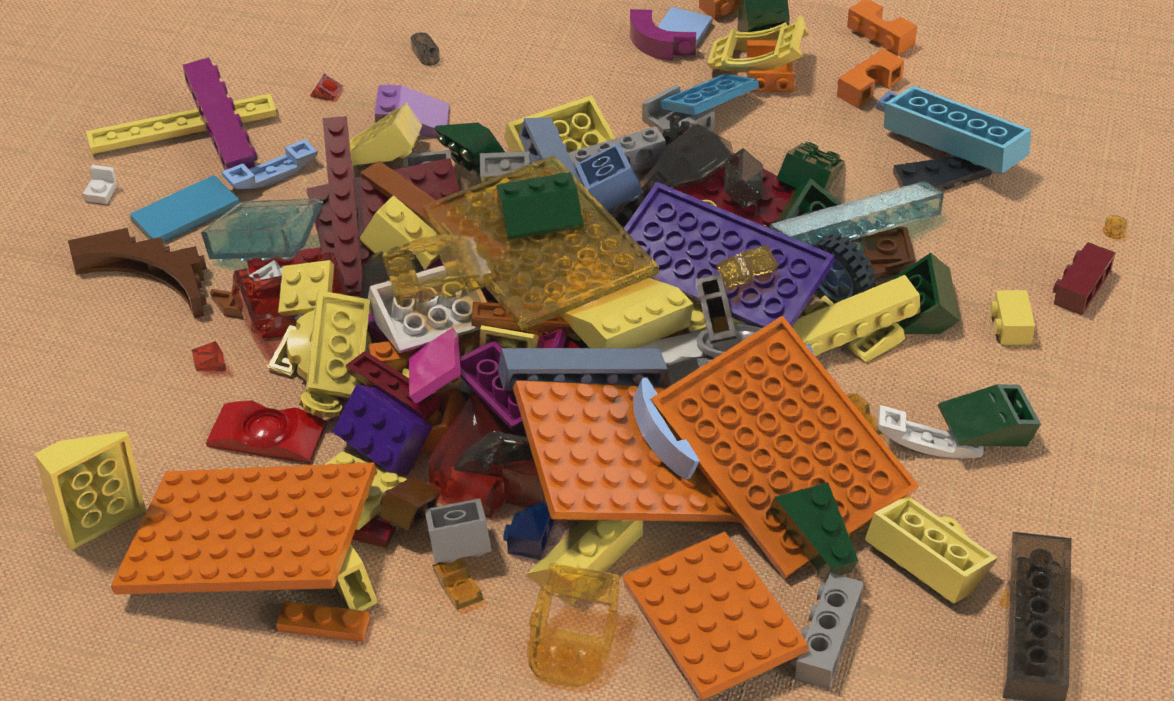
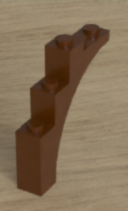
M128 228L68 240L76 275L91 272L117 271L149 277L177 292L188 304L194 318L204 316L202 305L207 304L204 290L198 289L202 288L201 281H204L202 270H207L204 255L199 256L196 246L170 251L169 246L164 247L162 237L136 242L135 236L130 237Z

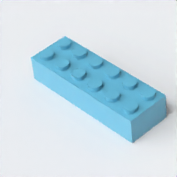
M912 86L885 103V129L891 130L895 134L909 137L916 142L932 146L934 149L950 153L952 156L968 160L972 164L986 167L995 173H1004L1030 153L1032 129L919 87Z

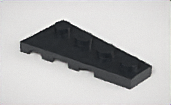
M952 156L894 165L893 174L907 203L915 201V197L922 194L927 197L933 195L934 190L943 187L947 190L953 188L955 183L961 181L968 183L992 174V170L972 164L970 161L960 157Z

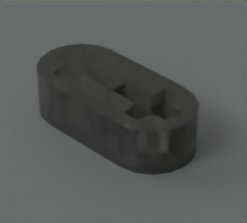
M420 32L411 36V49L419 61L428 66L437 64L440 60L439 48L430 35Z

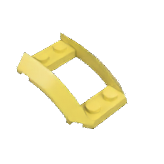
M802 15L797 17V21L789 26L785 22L779 26L756 32H736L735 28H733L728 36L720 37L713 42L707 65L711 69L748 73L750 70L768 71L786 65L803 57L799 50L801 39L809 35ZM747 40H777L775 51L753 58H732L734 50L747 51Z

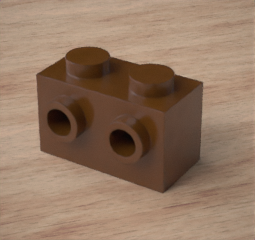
M413 476L384 492L380 501L382 508L379 516L387 519L393 526L410 530L426 520L424 509L437 506L441 490Z

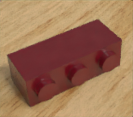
M1089 242L1086 243L1082 250L1078 249L1073 258L1072 265L1068 264L1066 266L1062 280L1057 279L1053 287V293L1056 294L1054 305L1083 315L1111 273L1116 252Z

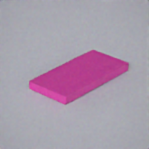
M453 327L409 355V397L414 403L420 402L460 376L458 334Z

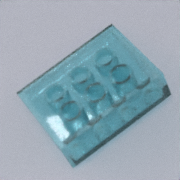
M322 198L240 202L201 232L209 259H220V261L240 259L241 261H247L252 258L269 260L281 257L282 260H288L295 257L296 253L306 244L322 207Z

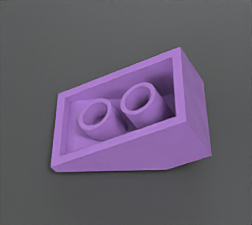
M378 85L374 114L375 123L407 103L422 124L419 136H439L434 127L437 125H448V103L402 85Z

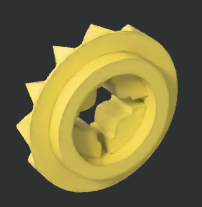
M307 391L300 396L299 405L303 407L304 411L311 412L312 415H318L321 418H333L334 416H339L342 404L333 395Z

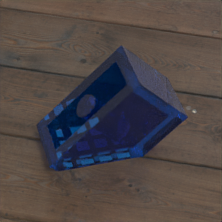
M546 501L516 513L511 525H506L503 540L507 541L508 554L541 560L555 519H551Z

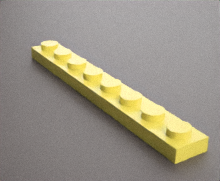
M271 94L233 101L235 106L234 113H239L242 123L276 116V109ZM198 109L89 130L86 131L91 154L203 132L207 131Z

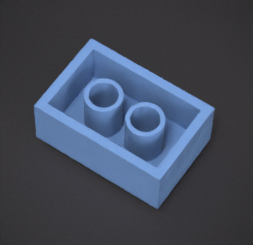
M619 143L575 164L598 215L612 212L618 205L634 201L643 193Z

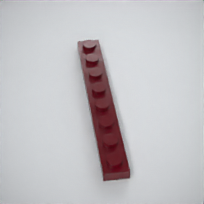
M347 116L322 118L338 292L347 296L364 295Z

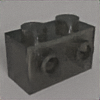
M742 148L725 160L724 192L733 202H737L740 206L746 208L750 204L756 203L762 197L763 164Z

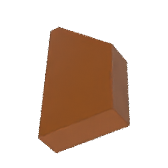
M216 289L210 290L212 300L224 316L249 319L257 303L256 296Z

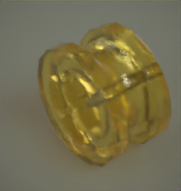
M1111 215L1105 219L1103 233L1107 237L1119 239L1125 235L1127 221L1123 217Z

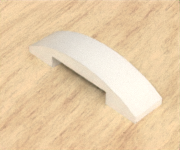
M882 405L878 408V429L893 441L907 448L946 458H978L983 455V446H957L950 432L907 421L906 412Z

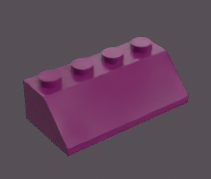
M492 341L460 357V377L511 430L527 435L514 391L503 390L498 372L502 348L495 341Z

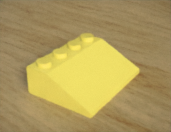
M592 95L525 117H551L555 127L558 128L562 142L566 145L567 153L615 139ZM524 118L507 123L504 139L511 152H526L519 138ZM530 162V170L533 171L534 177H537V175H536V173H535V171H534V169H533V167H532V164H531V162Z
M407 103L349 140L352 166L376 163L378 161H393L397 157L403 159L412 153V148L415 146L414 143L420 135L419 132L422 124Z
M641 277L559 310V315L570 324L571 328L589 348H640L690 327L693 303L679 288L652 278Z
M126 431L62 440L34 454L55 530L71 550L146 511L131 443Z

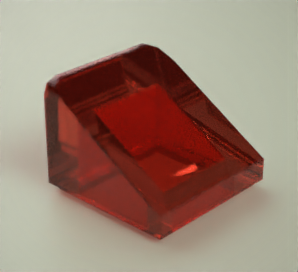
M324 73L310 96L334 101L343 85Z
M216 341L191 350L196 371L226 370L223 352Z

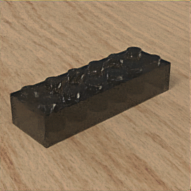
M1012 532L1008 552L1002 698L1022 701H1065L1069 688L1072 538Z

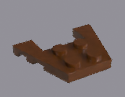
M852 219L851 222L840 221L833 233L834 235L840 234L842 237H859L861 248L865 252L863 257L870 259L871 262L868 266H873L874 272L872 274L876 275V278L905 270L915 263L916 259L907 227L876 223L875 226L862 224L861 220Z

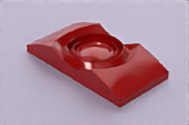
M253 400L236 401L223 405L206 441V446L310 464L327 424L326 420L296 407L276 410L267 408Z

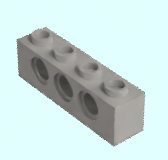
M655 126L568 153L575 165L619 143L633 172L666 163V141Z
M833 573L829 574L826 584L821 582L817 594L819 603L818 605H812L808 621L811 622L810 627L804 626L802 636L808 643L809 652L792 659L791 665L796 667V680L830 689L862 601L864 582Z

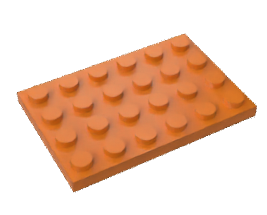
M722 532L622 576L624 585L701 701L809 652L806 640L726 532Z

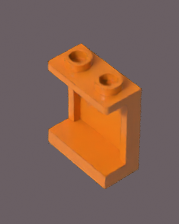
M747 40L746 58L758 57L775 51L777 40ZM792 62L768 71L750 70L747 73V77L757 79L759 83V88L750 92H793L795 74Z

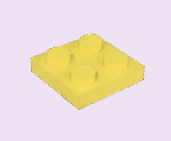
M327 260L283 266L278 312L282 316L306 314L315 310L318 291L332 293L334 264Z

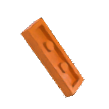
M284 601L276 625L277 631L363 642L369 625L370 614L368 611Z

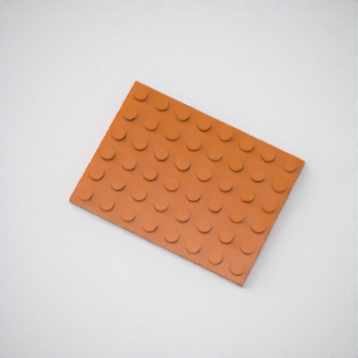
M783 315L650 399L677 440L686 439L700 460L697 466L784 579L810 563V560L803 553V548L796 539L787 533L786 527L780 519L769 510L774 497L828 482L850 536L872 521L875 512L909 496L919 487L917 482Z
M538 381L515 382L513 390L551 519L740 522L698 466L691 478L685 480L671 470L653 452L644 439L634 415L633 396L638 388L637 386ZM655 387L654 389L659 394L668 387Z
M357 462L351 464L166 471L111 584L114 594L334 588L377 472L375 464Z

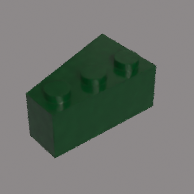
M828 482L774 497L769 510L780 519L786 527L787 533L796 539L803 548V553L825 580L828 579L830 573L841 576L853 571L858 563V558Z

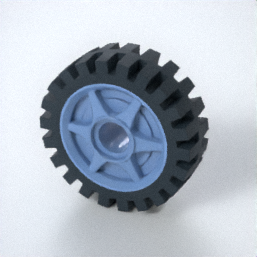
M840 234L826 235L812 245L835 256V262L817 288L820 298L826 296L834 304L876 287L874 283L876 275L872 274L874 268L873 266H868L871 262L870 259L863 257L865 252L862 248L860 250L856 249L858 244L854 241L849 243L850 239L846 236L842 238Z

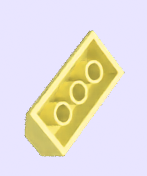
M909 496L875 512L865 540L873 545L876 550L883 552L900 567L908 570L919 578L921 582L929 585L940 593L943 598L954 604L973 592L997 560L996 556Z
M582 520L527 573V577L573 605L643 535V521Z

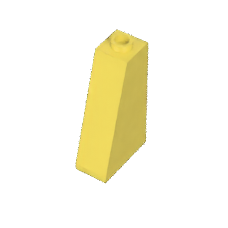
M350 543L335 587L348 609L363 611L378 603L365 566Z

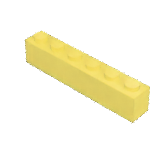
M903 275L798 318L792 328L805 344H810L814 355L818 356L825 351L842 346L859 337H864L881 328L888 327L893 322L895 323L920 313V295L908 278Z

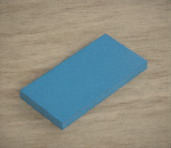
M723 74L661 101V109L696 115L759 88V83L754 78Z
M212 175L130 213V218L148 239L162 237L163 242L239 207L240 202L215 175Z

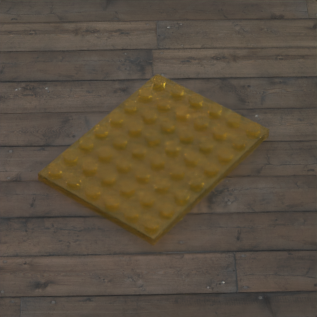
M555 155L423 205V214L522 330L659 274V265L573 174L579 196L583 227L508 240L498 210L496 184L570 172Z

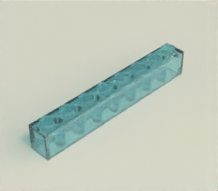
M922 181L770 224V229L811 246L829 234H840L842 238L846 236L851 241L940 215L944 192L928 182Z

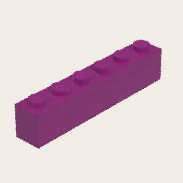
M209 57L183 64L186 84L224 170L240 164H244L248 169L255 167L254 161L258 160L255 148L249 147L250 139L246 130L242 131L241 129L243 125L239 113H234V102L231 97L227 98L226 96L228 94L227 87L224 81L220 82L219 80L221 76L217 65L213 66Z

